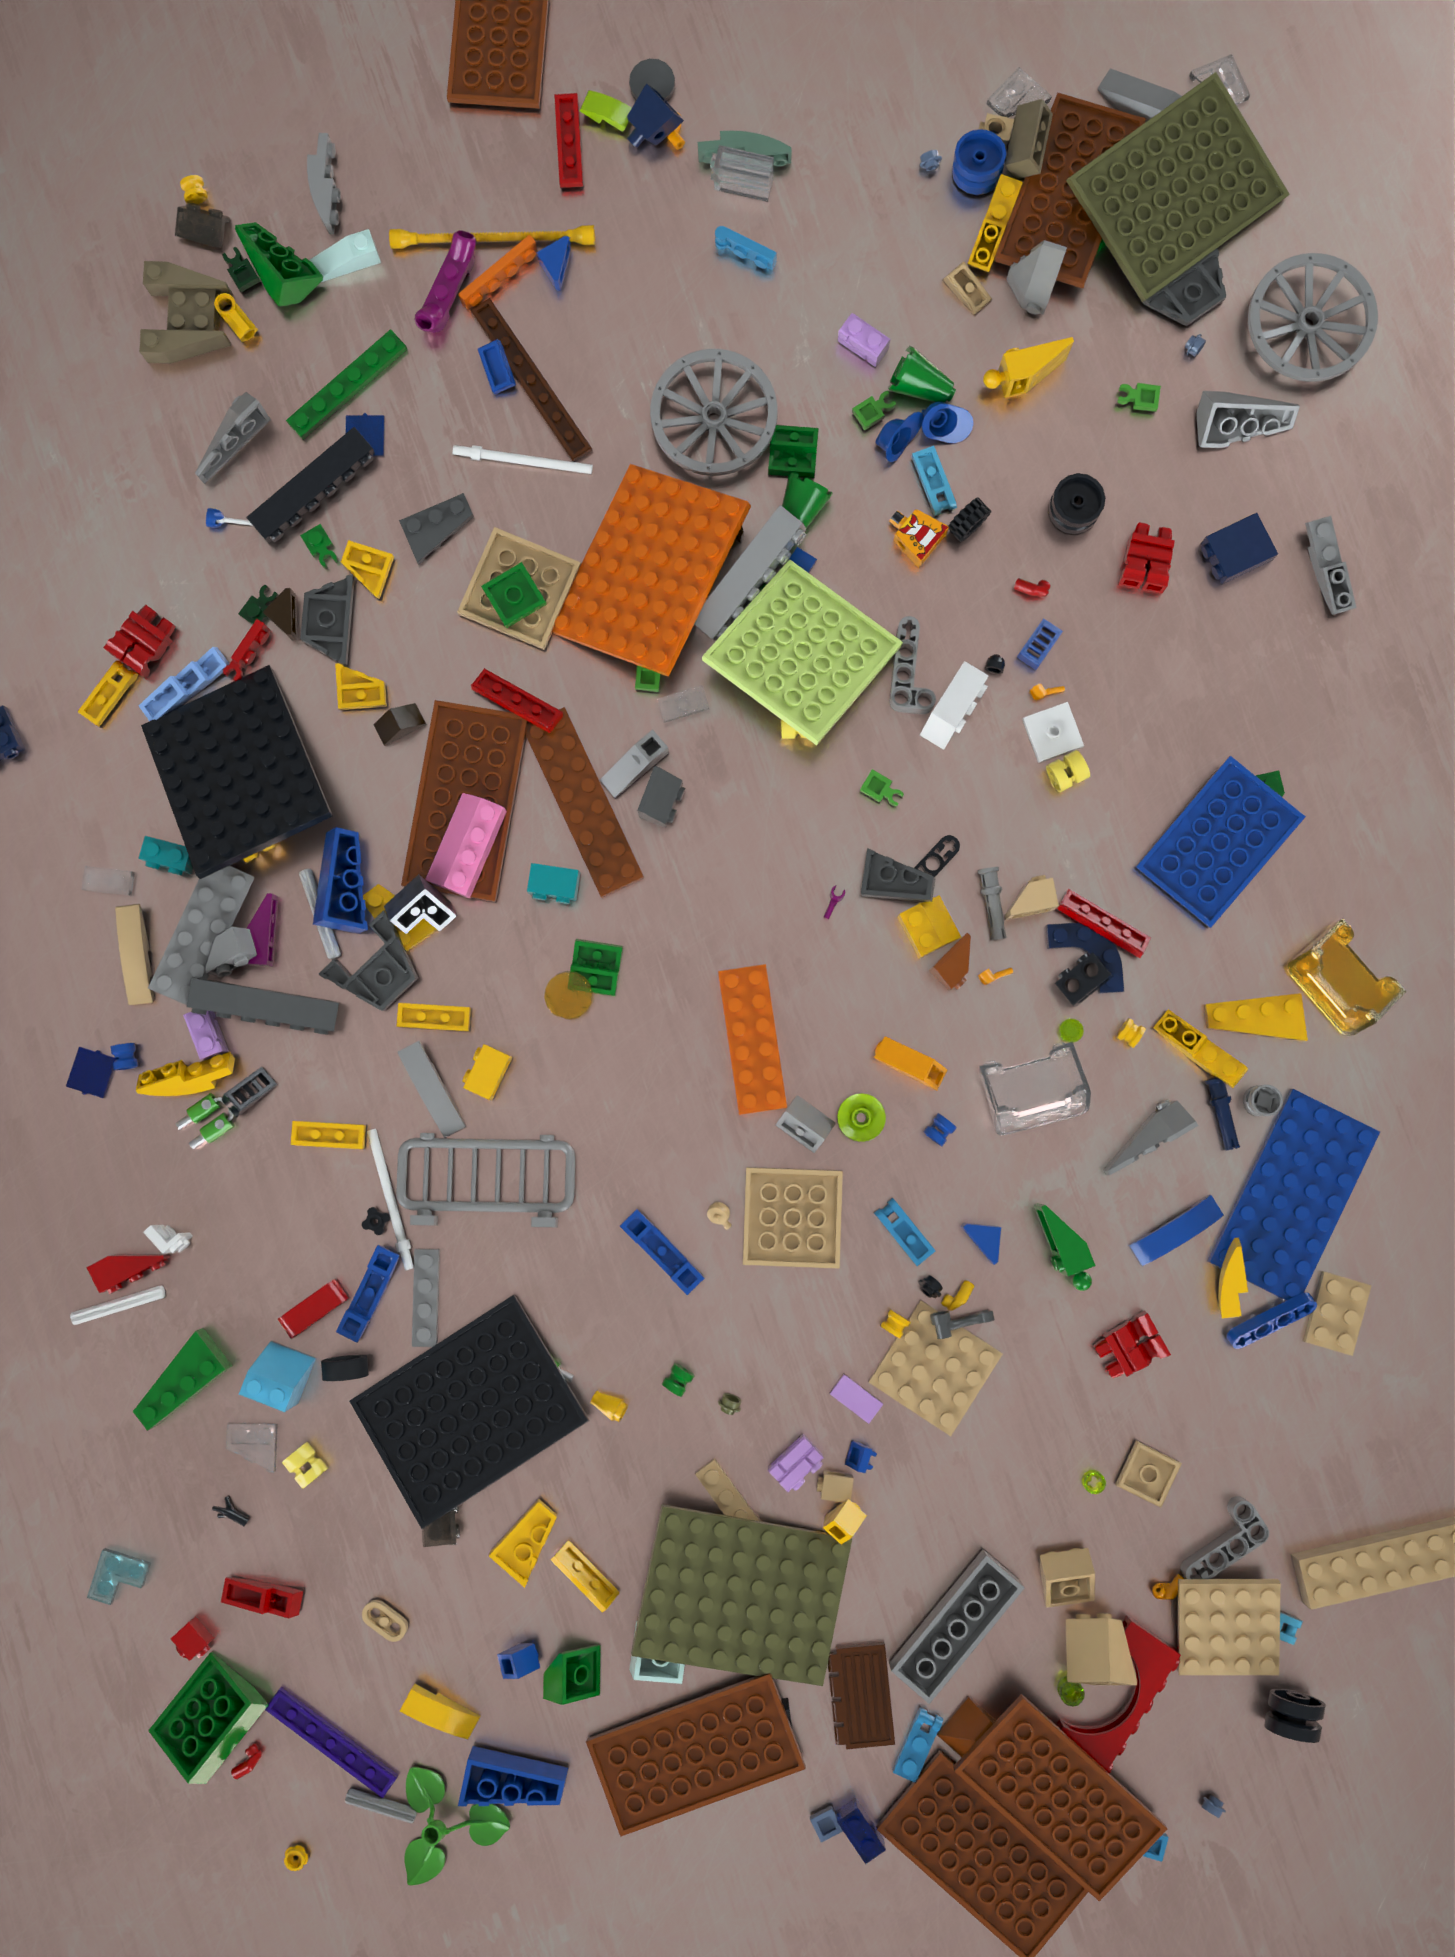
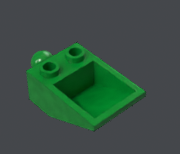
M1035 1204L1036 1212L1053 1253L1050 1259L1055 1271L1058 1270L1059 1273L1066 1276L1074 1274L1072 1279L1073 1286L1079 1291L1088 1290L1092 1285V1278L1084 1270L1096 1265L1087 1243L1050 1208L1044 1204Z

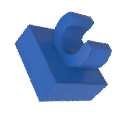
M851 1441L845 1465L857 1472L866 1473L867 1469H873V1466L869 1464L871 1456L876 1457L877 1453L860 1442Z

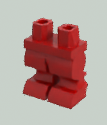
M1139 522L1128 540L1124 557L1126 566L1121 573L1118 585L1137 589L1142 585V590L1163 594L1168 587L1170 577L1168 571L1171 568L1170 564L1175 540H1172V529L1159 527L1157 536L1148 535L1150 525ZM1146 564H1147V567L1149 568V571H1148V573H1147V575H1146V577H1145V574H1146V568H1145V566H1146Z
M147 605L143 606L138 613L132 611L129 614V618L122 624L120 630L116 631L115 636L108 639L103 647L112 656L145 679L150 674L148 662L159 660L163 656L167 646L169 647L173 642L169 637L176 627L164 617L156 627L151 623L158 614Z
M1144 1310L1134 1315L1132 1320H1126L1123 1324L1102 1334L1104 1338L1093 1345L1100 1358L1111 1352L1113 1353L1116 1360L1105 1365L1111 1378L1123 1374L1128 1377L1134 1372L1149 1366L1152 1358L1159 1357L1162 1359L1171 1355L1163 1339L1158 1334L1159 1332L1149 1314ZM1143 1335L1147 1336L1144 1341L1139 1342L1140 1337Z

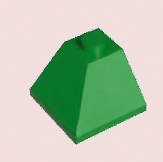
M596 1644L559 1653L543 1674V1699L565 1705L599 1696L601 1645Z

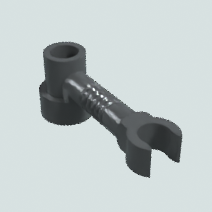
M988 1310L951 1320L949 1311H940L930 1315L932 1325H935L937 1339L951 1337V1330L995 1320L993 1311Z

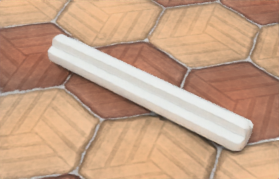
M304 869L299 872V876L314 917L318 886L312 870ZM316 925L327 957L335 959L341 956L333 929Z
M160 1285L72 1312L70 1314L71 1322L73 1325H77L165 1297V1290Z

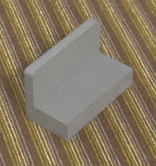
M799 1096L794 1098L776 1123L777 1127L813 1153L820 1147L835 1125L833 1120Z

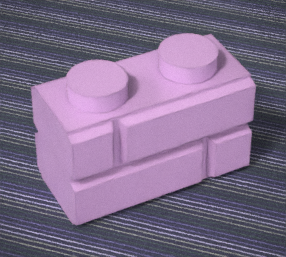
M853 313L850 314L838 332L839 343L862 359H867V362L874 367L879 364L889 349L891 339Z
M207 1011L206 1015L192 1012L183 1015L200 1060H207L215 1055L229 1052L213 1011Z
M802 1434L768 1466V1471L787 1492L792 1488L796 1491L804 1484V1477L809 1472L814 1474L823 1465L821 1460L824 1457L812 1442Z

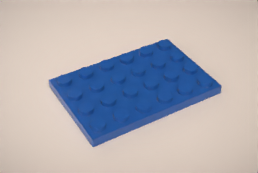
M1229 756L1138 863L1136 868L1211 928L1306 816L1232 756Z

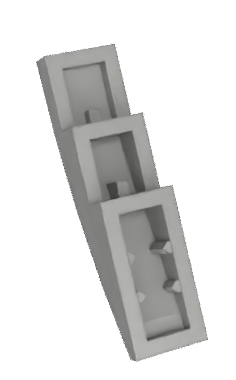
M417 1041L398 1051L397 1053L444 1138L465 1128L466 1125L445 1084L441 1081L433 1063L430 1062L421 1042Z

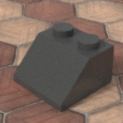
M654 766L637 810L639 817L665 828L668 822L673 823L677 810L674 809L677 800L681 802L686 789L682 787L683 781L660 767Z

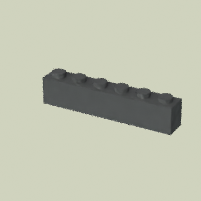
M194 977L191 979L187 1007L192 1008V1013L206 1015L207 1011L217 1012V1017L231 1019V1015L241 1016V1021L255 1023L256 1019L266 1020V1025L280 1027V1023L290 1024V1029L304 1031L305 1027L314 1028V1033L328 1035L329 1031H334L339 1002Z

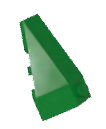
M258 223L235 225V231L267 293L279 307L300 303L323 281V275L307 258L300 259L294 254L295 250L290 246L285 248L279 244L277 237Z

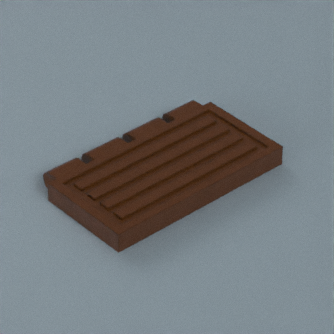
M885 1642L836 1646V1652H830L828 1659V1671L838 1672V1674L829 1675L831 1697H841V1699L831 1701L833 1722H843V1724L834 1726L836 1745H846V1750L895 1745Z

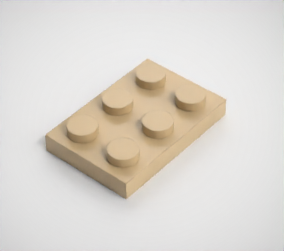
M1322 1271L1314 1298L1317 1307L1310 1314L1303 1341L1353 1356L1372 1285Z

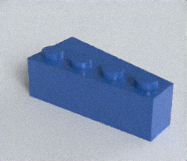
M338 827L326 832L313 925L356 934L368 930L364 912L366 904L365 900H363L362 891L364 883L360 871L359 832Z
M473 1746L467 1760L458 1807L467 1806V1804H479V1806L504 1804V1806H514L515 1803H527V1806L560 1805L569 1768Z

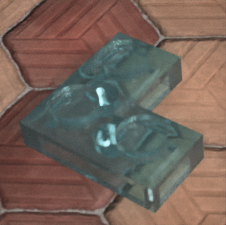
M104 1548L101 1552L87 1598L111 1605L120 1582L142 1588L145 1584L151 1562Z

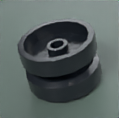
M1076 473L1068 475L1061 480L1049 501L1048 508L1050 519L1056 528L1065 533L1079 534L1093 527L1105 506L1106 497L1103 487L1097 479L1088 474Z
M1271 1689L1268 1704L1273 1710L1266 1713L1264 1727L1274 1734L1306 1743L1319 1742L1322 1726L1317 1721L1324 1718L1326 1704L1315 1697L1297 1691Z

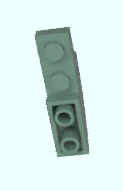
M733 130L720 131V140L697 142L699 162L708 164L720 160L734 162L745 158V167L761 168L765 165L784 166L791 163L792 148L758 133Z

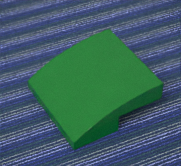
M776 425L770 442L768 475L789 476L791 472L799 474L798 477L815 478L819 428Z
M576 939L570 967L568 989L615 996L623 946Z

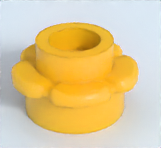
M300 1845L291 1846L285 1851L284 1863L287 1869L298 1871L303 1868V1865L307 1864L308 1854L305 1853L304 1847Z

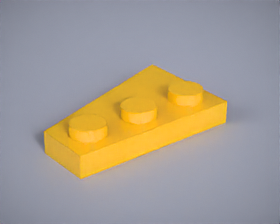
M377 884L363 895V900H365L366 908L375 919L385 910L384 905L395 895L380 884ZM424 918L407 934L395 925L406 952H409L437 931Z

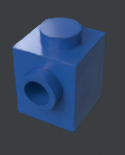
M519 1643L497 1654L503 1679H519L540 1668L539 1655L534 1643Z

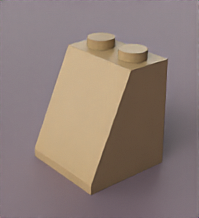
M1104 1613L1097 1614V1618H1091L1088 1614H1076V1619H1066L1067 1682L1087 1685H1137V1678L1122 1620L1112 1619V1614Z

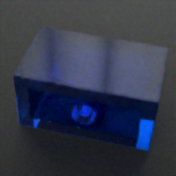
M854 1798L836 1811L837 1823L865 1864L886 1851L884 1838L876 1830V1826L857 1798Z

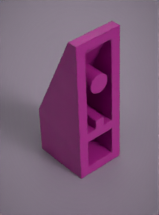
M272 893L266 894L246 928L250 929L257 953L255 957L248 960L247 966L273 967L278 896Z

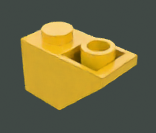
M848 1499L824 1517L823 1528L842 1545L854 1536L867 1515L861 1511V1508L856 1503Z

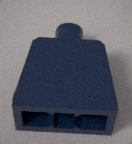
M646 84L627 115V119L635 127L627 139L636 148L645 139L654 145H658L684 119L657 90Z

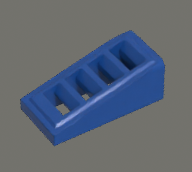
M1043 618L1017 658L1034 670H1037L1063 631ZM1045 627L1055 634L1054 637L1042 631V628ZM1038 634L1050 641V643L1046 644L1037 638ZM1033 641L1045 648V650L1041 651L1032 645ZM1031 649L1032 651L1040 655V657L1036 658L1027 650Z

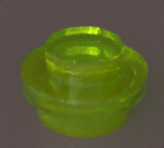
M1076 1019L1063 1021L1059 1028L1061 1038L1069 1043L1077 1042L1084 1033L1082 1024Z

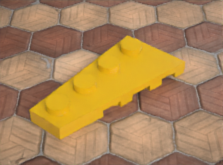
M1301 993L1204 1004L1208 1029L1308 1041Z

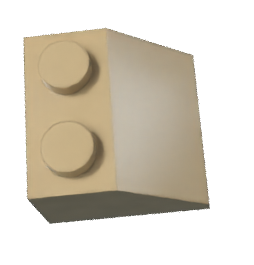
M1046 875L1031 878L1005 913L1004 920L1047 913L1056 909L1059 904L1053 878L1046 879Z
M1073 1548L1062 1552L1051 1551L1039 1555L1046 1608L1095 1601V1571L1088 1548Z

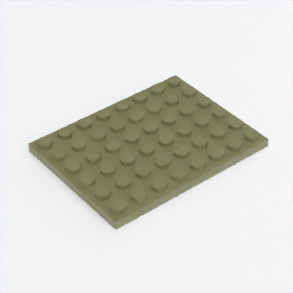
M1216 72L1066 180L1142 302L1290 195Z
M662 1504L631 1655L754 1676H763L771 1673L773 1679L823 1686L852 1538L841 1545L829 1533Z

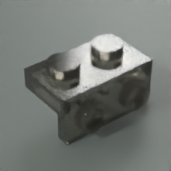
M187 202L185 206L177 208L175 236L221 248L223 246L225 223L230 222V217L224 216L221 210L210 208L209 211L202 210L199 204Z
M459 1506L422 1529L423 1547L456 1545V1539L460 1538L459 1524H455V1514L458 1513Z

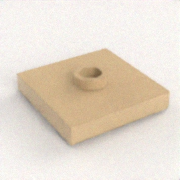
M1136 1440L1115 1485L1161 1508L1182 1463Z

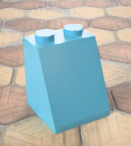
M270 1341L248 1370L239 1395L286 1412L299 1403L316 1358Z

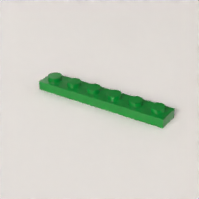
M390 329L292 414L286 422L304 440L407 350L406 345Z

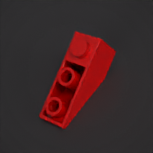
M115 1254L107 1256L86 1268L98 1292L108 1291L110 1295L122 1289V1283L128 1280L133 1283L143 1278V1272L151 1268L153 1272L165 1266L164 1261L171 1258L170 1254Z

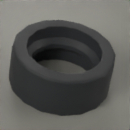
M347 1355L321 1360L323 1381L354 1380L369 1375L366 1355Z

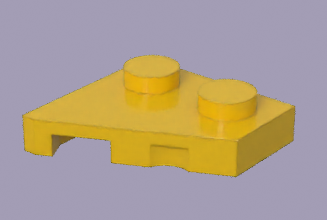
M348 540L341 563L376 598L380 599L394 556L393 554Z
M335 664L339 710L387 707L386 685L384 681L347 668L342 664Z

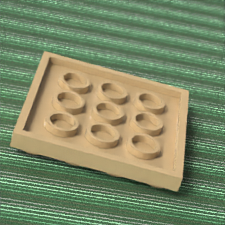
M494 527L457 613L465 618L545 650L551 637L555 620L559 616L581 562ZM522 562L547 605L506 628L481 586Z
M746 1167L743 1265L840 1269L843 1171Z
M920 1300L908 1318V1321L911 1323L903 1329V1336L901 1339L896 1337L868 1382L941 1431L952 1436L1003 1353L965 1328L951 1330L952 1336L949 1338L937 1339L935 1325H932L930 1315L938 1311Z
M1178 1579V1652L1181 1654L1178 1666L1179 1675H1279L1281 1591L1279 1579Z

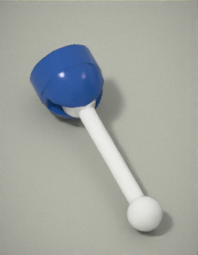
M207 509V527L218 528L224 522L253 526L248 520L226 518L220 510Z

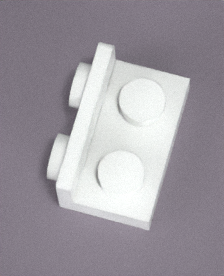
M150 1225L144 1231V1234L163 1254L175 1253L176 1251L178 1253L182 1252L189 1246L190 1242L188 1240L192 1237L190 1232L176 1234L168 1225Z

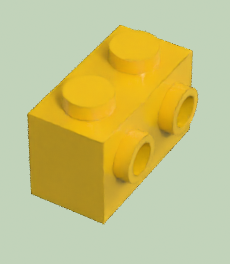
M483 1044L482 1048L478 1047L473 1056L474 1066L472 1070L468 1069L463 1077L462 1082L465 1083L463 1088L488 1100H493L513 1057Z

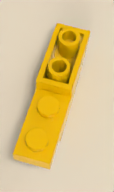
M1003 174L1000 175L967 265L990 272L1022 187V181Z
M1169 1009L1153 1027L1154 1030L1190 1060L1232 1088L1248 1071L1247 1066L1208 1040L1206 1035Z
M231 1052L222 1055H215L201 1062H195L190 1066H186L183 1060L168 1063L154 1070H147L139 1074L136 1092L152 1096H179L214 1089L217 1079L233 1074L235 1058Z

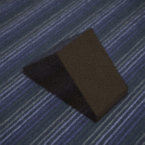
M285 588L263 613L291 640H297L296 594L291 588Z
M416 703L389 709L373 725L384 746L427 724Z

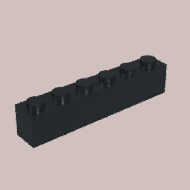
M353 427L246 518L268 544L271 541H278L284 535V530L289 526H296L302 520L301 516L307 511H314L320 505L319 501L325 496H332L338 490L337 486L340 483L351 480L359 467L369 465L375 455L373 448L359 431Z

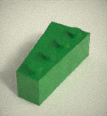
M204 1328L196 1330L133 1410V1413L148 1431L158 1426L233 1365Z

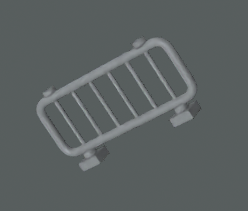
M420 1133V1138L408 1139L399 1148L396 1194L401 1206L408 1210H417V1215H410V1225L438 1226V1216L432 1215V1211L538 1212V1217H531V1227L558 1228V1218L552 1217V1213L564 1212L572 1205L574 1200L575 1152L567 1142L554 1140V1135H540V1140L435 1138V1133ZM411 1148H424L422 1201H412L406 1196L407 1154ZM429 1148H448L447 1201H427ZM453 1148H472L471 1202L451 1201ZM477 1149H496L495 1202H475ZM501 1149H520L519 1202H499ZM525 1149L544 1150L543 1203H524ZM549 1150H562L566 1156L565 1197L560 1203H548Z

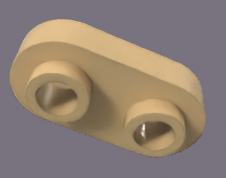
M381 1600L368 1602L362 1611V1618L365 1624L389 1641H399L407 1632L408 1624L406 1619ZM372 1609H378L380 1611V1615L375 1616L372 1613ZM397 1623L400 1629L394 1630L392 1624Z

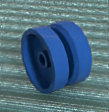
M983 129L972 130L960 138L956 145L952 166L953 180L960 189L966 193L979 195L986 194L996 188L1000 175L1003 173L1006 159V148L1001 138L992 131Z

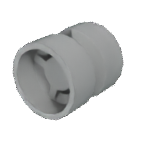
M1256 1085L1246 1090L1243 1096V1105L1247 1112L1253 1116H1271L1280 1111L1283 1105V1097L1281 1092L1272 1085Z

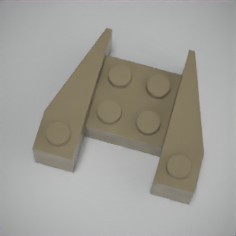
M144 261L143 285L150 295L169 296L167 330H140L139 352L148 363L171 364L231 346V342L224 331H219V313L214 306L215 298L222 293L230 294L233 297V293L226 282L170 262Z

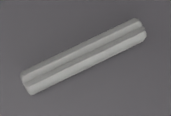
M352 1788L346 1794V1804L408 1823L415 1821L417 1812L411 1806Z

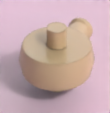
M721 1202L712 1203L707 1211L709 1220L715 1224H722L726 1230L732 1226L728 1221L730 1216L729 1208Z

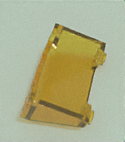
M1342 918L1288 963L1287 969L1293 979L1342 1034L1353 1036L1376 1024L1407 991L1395 978L1386 976L1378 980L1348 945L1354 938V932L1350 925Z

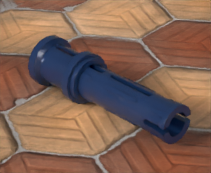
M1218 1077L1205 1080L1211 1095L1210 1104L1215 1106L1225 1151L1240 1148L1229 1106L1232 1099L1227 1093L1225 1082Z

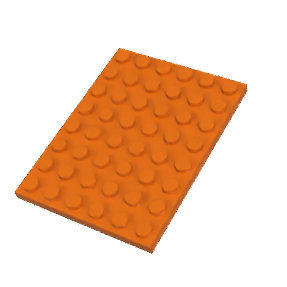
M630 464L580 565L559 616L555 620L552 634L669 677L751 508L750 503Z

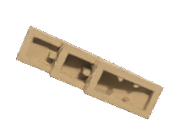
M141 905L115 907L117 935L128 1004L152 1003L155 1000L153 990L148 989L151 982L150 976L152 975L148 956L150 947Z

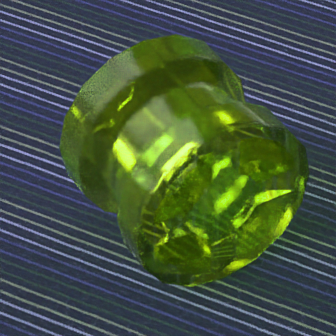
M1067 1676L1058 1682V1694L1066 1705L1074 1707L1082 1703L1085 1692L1080 1683L1067 1682Z

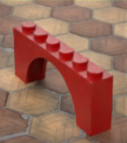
M1127 1615L1122 1623L1137 1678V1685H1135L1128 1706L1114 1720L1101 1726L1077 1727L1061 1719L1056 1724L1109 1774L1113 1768V1761L1116 1756H1120L1124 1752L1127 1739L1138 1730L1140 1726L1139 1720L1144 1713L1147 1714L1151 1710L1155 1695L1165 1688L1166 1678L1169 1673L1175 1671L1179 1666V1658L1181 1656L1176 1648Z

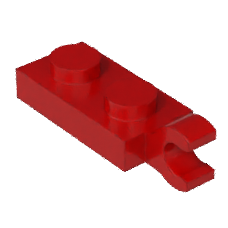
M256 619L231 656L232 661L223 670V674L227 677L230 672L236 671V676L233 678L235 682L242 679V667L245 668L247 664L249 665L256 657V650L269 637L270 629L263 622Z

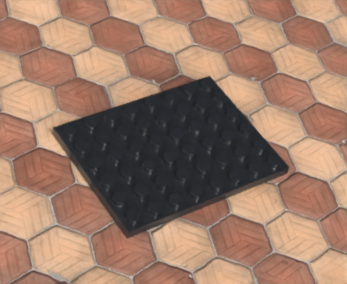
M270 665L242 677L241 680L233 681L176 708L157 720L153 719L141 725L195 874L199 879L333 817Z
M512 1295L349 1401L421 1529L426 1528L590 1421L515 1295Z

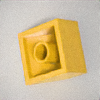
M940 895L934 897L932 902H922L897 916L918 959L961 938Z

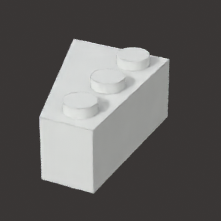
M964 661L931 713L920 736L944 750L954 732L960 733L965 725L966 720L963 719L966 714L970 716L976 707L975 698L979 697L981 699L988 687L984 683L989 675Z

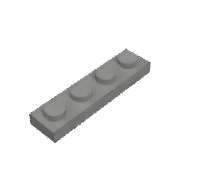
M414 1249L412 1347H433L438 1342L440 1249Z

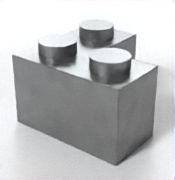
M419 874L384 905L389 920L405 934L423 918L440 932L457 916L451 902Z

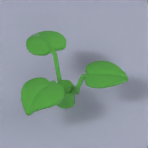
M411 1767L406 1778L408 1803L418 1813H423L430 1808V1814L427 1819L428 1825L422 1830V1838L412 1841L405 1851L404 1862L407 1872V1884H423L436 1877L442 1871L445 1865V1853L441 1848L435 1847V1845L450 1832L471 1825L469 1834L476 1844L489 1846L496 1843L510 1829V1822L505 1812L495 1804H490L489 1806L475 1804L469 1811L470 1820L446 1828L444 1822L433 1819L435 1813L434 1804L440 1803L445 1796L446 1788L442 1777L429 1769Z

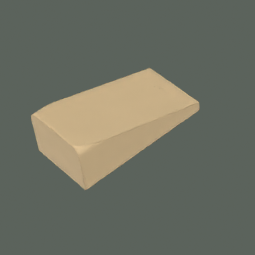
M965 262L959 264L943 278L946 285L974 315L992 300Z

